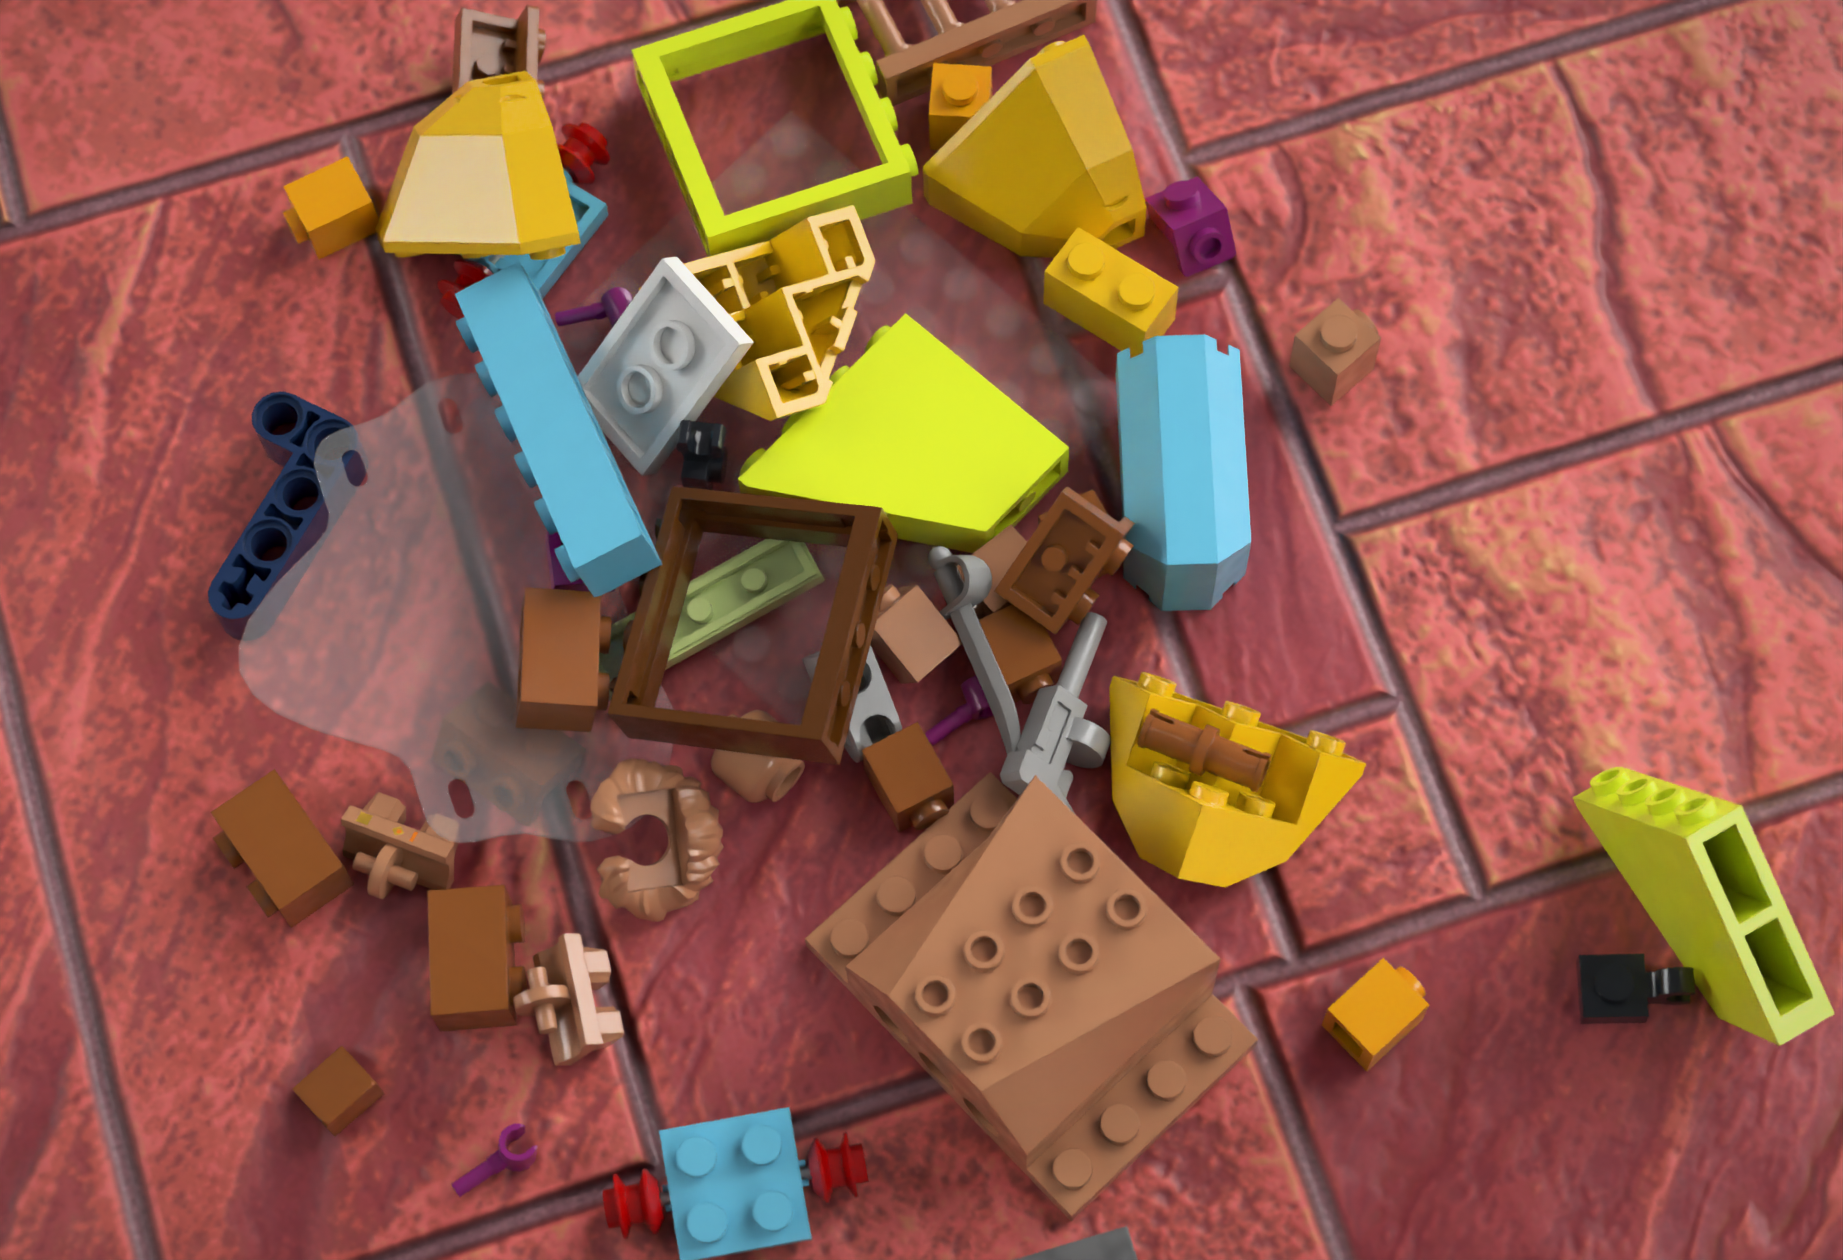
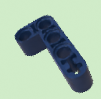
M274 392L262 397L252 412V425L264 450L271 460L284 468L212 580L208 590V601L225 632L232 638L241 641L256 640L264 636L271 629L362 483L368 470V457L354 426L350 422L287 392ZM284 423H296V426L289 433L284 435L273 434L277 427ZM335 448H349L348 452L337 460L324 459L328 452ZM305 497H317V501L312 507L300 511L293 510L294 505L299 500ZM278 546L286 547L285 552L280 558L274 561L261 560L267 550Z

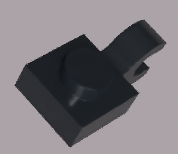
M682 420L680 422L676 448L682 453L684 459L681 474L683 487L713 490L714 483L723 484L727 468V447H724L727 429L723 424Z
M1644 954L1579 955L1576 961L1581 1024L1646 1023L1649 1017L1648 1004H1690V995H1695L1694 970L1691 967H1671L1654 972H1645Z

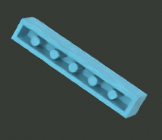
M520 261L455 293L464 317L456 321V325L469 350L472 353L480 351L483 361L477 363L475 369L488 394L491 397L496 395L500 397L503 405L494 409L495 415L509 441L513 442L518 439L523 451L515 454L514 459L528 486L533 488L538 485L543 497L534 501V505L550 535L556 532L559 533L563 545L555 548L554 551L570 582L572 583L581 578L592 595L597 597L662 565L541 294Z

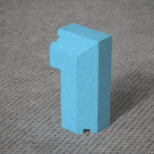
M1205 334L1154 336L1143 341L1142 354L1130 358V347L1117 353L1116 395L1122 518L1125 516L1135 523L1125 537L1134 547L1122 563L1123 578L1135 589L1136 585H1138L1149 595V601L1161 611L1211 610L1222 599L1223 593L1233 583L1235 586L1246 574L1251 547L1240 349L1228 345L1226 355L1217 351V339Z

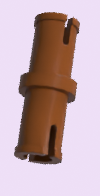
M1154 708L1150 710V714L1145 719L1137 743L1138 747L1153 750L1190 765L1189 772L1203 776L1206 771L1247 787L1255 793L1259 791L1265 779L1272 758V754L1257 751L1219 736L1220 729L1206 725L1204 729L1162 714Z

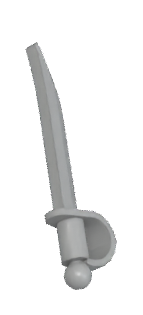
M943 546L935 547L929 552L928 562L932 568L936 569L934 576L947 603V606L939 612L945 619L951 618L992 710L1007 754L1008 752L1017 751L1016 746L1021 738L1015 703L973 609V606L982 602L990 592L992 587L990 568L982 559L976 556L952 555L949 549ZM958 565H960L962 568L965 582L963 581L961 574L958 570Z

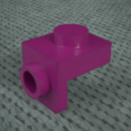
M1198 176L1190 180L1174 182L1167 186L1164 191L1145 198L1149 218L1173 244L1178 269L1185 277L1227 261L1236 255L1227 207Z

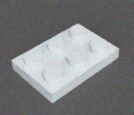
M678 257L662 258L578 375V379L605 435L641 476L656 474L676 448L680 422L682 420L696 421L754 342Z

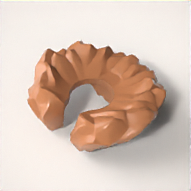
M631 758L618 763L610 777L600 783L597 792L591 800L590 809L593 817L591 827L594 830H601L608 834H619L625 830V826L634 818L641 815H651L663 823L668 834V846L664 855L651 865L643 866L630 859L613 856L605 858L597 867V871L602 879L599 895L601 898L608 899L616 909L626 908L639 919L655 922L662 921L667 912L693 904L699 898V891L714 881L711 874L720 865L717 858L724 848L721 843L723 828L718 823L719 810L711 805L709 792L700 788L701 782L692 776L684 777L682 768L679 766H662L657 761L649 763L645 759Z

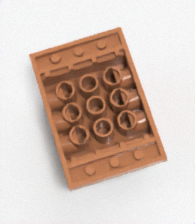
M989 772L948 809V814L938 818L805 938V943L839 981L1060 1211L1072 1221L1256 1047L1258 1038L1212 994L1220 958L1036 775L1021 795L1016 798Z

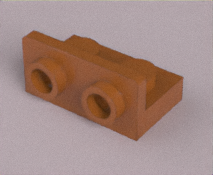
M1066 487L1057 497L994 592L1055 635L1069 619L1079 625L1100 596L1091 589L1103 570L1113 576L1134 547L1125 537L1135 523L1125 516L1120 522H1117L1075 491Z

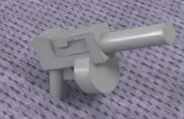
M1088 612L1081 621L1057 684L1039 689L1021 738L1016 746L1017 751L1008 752L1000 772L1002 783L1019 795H1021L1036 775L1073 813L1074 811L1066 799L1073 781V774L1069 770H1063L1065 763L1083 768H1098L1103 764L1111 743L1110 735L1102 727L1083 719L1088 705L1078 699L1107 625V620L1097 613Z

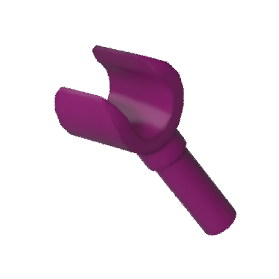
M611 288L602 295L600 302L556 312V323L558 327L608 317L613 328L633 300L632 294L625 288Z
M976 675L967 679L961 685L966 704L956 708L954 712L925 732L932 746L972 719L981 720L994 716Z
M515 1123L507 1126L499 1136L498 1150L487 1157L486 1161L451 1184L459 1197L495 1173H500L505 1168L521 1172L528 1169L534 1163L537 1156V1145L532 1146L520 1155L510 1153L506 1148L511 1142L523 1136L525 1125Z

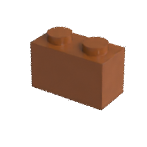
M525 587L520 612L515 728L591 733L596 710L607 711L610 674L599 672V653H609L611 616H600L601 596L594 597L589 591Z
M275 769L210 812L223 830L214 836L213 840L234 869L245 862L257 878V880L246 887L268 918L277 911H280L292 928L355 885L343 864Z
M505 885L427 891L430 1013L440 1032L517 1026V1014L513 999L516 995L527 990L524 966H515L514 943H524L525 940L522 905H513Z

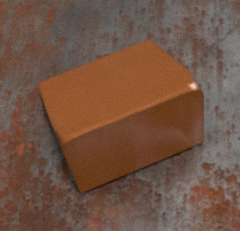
M340 1046L292 1088L334 1137L384 1094L379 1085L343 1046Z

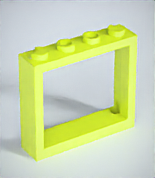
M786 0L632 49L638 87L707 257L769 241L807 217L854 205L859 219L863 220L912 204L911 177L919 174L917 162L910 145L907 143L900 146L894 132L898 131V122L894 108L888 97L881 99L878 97L874 88L875 85H878L876 69L869 52L859 53L854 40L858 39V33L853 15L848 6L839 8L836 0ZM826 33L882 165L724 215L670 82Z

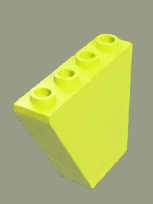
M905 313L892 327L884 325L878 329L868 341L865 347V354L850 368L842 366L829 378L833 383L826 403L791 415L783 426L782 435L767 450L760 448L745 461L739 473L738 483L740 493L882 507L896 530L898 539L974 553L1009 525L1015 527L1068 472L1069 447Z
M1615 767L1599 773L1590 780L1589 784L1591 787L1573 797L1577 809L1682 965L1693 968L1696 986L1719 1019L1781 1046L1835 1014L1742 805L1624 767Z

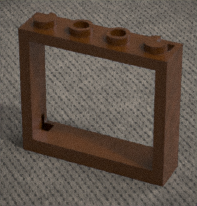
M672 486L663 519L657 518L655 524V549L662 565L640 575V600L634 620L628 622L624 631V656L618 677L613 678L610 682L609 690L613 695L607 714L623 733L631 739L840 765L898 539V534L883 508ZM704 532L847 547L801 725L655 707Z

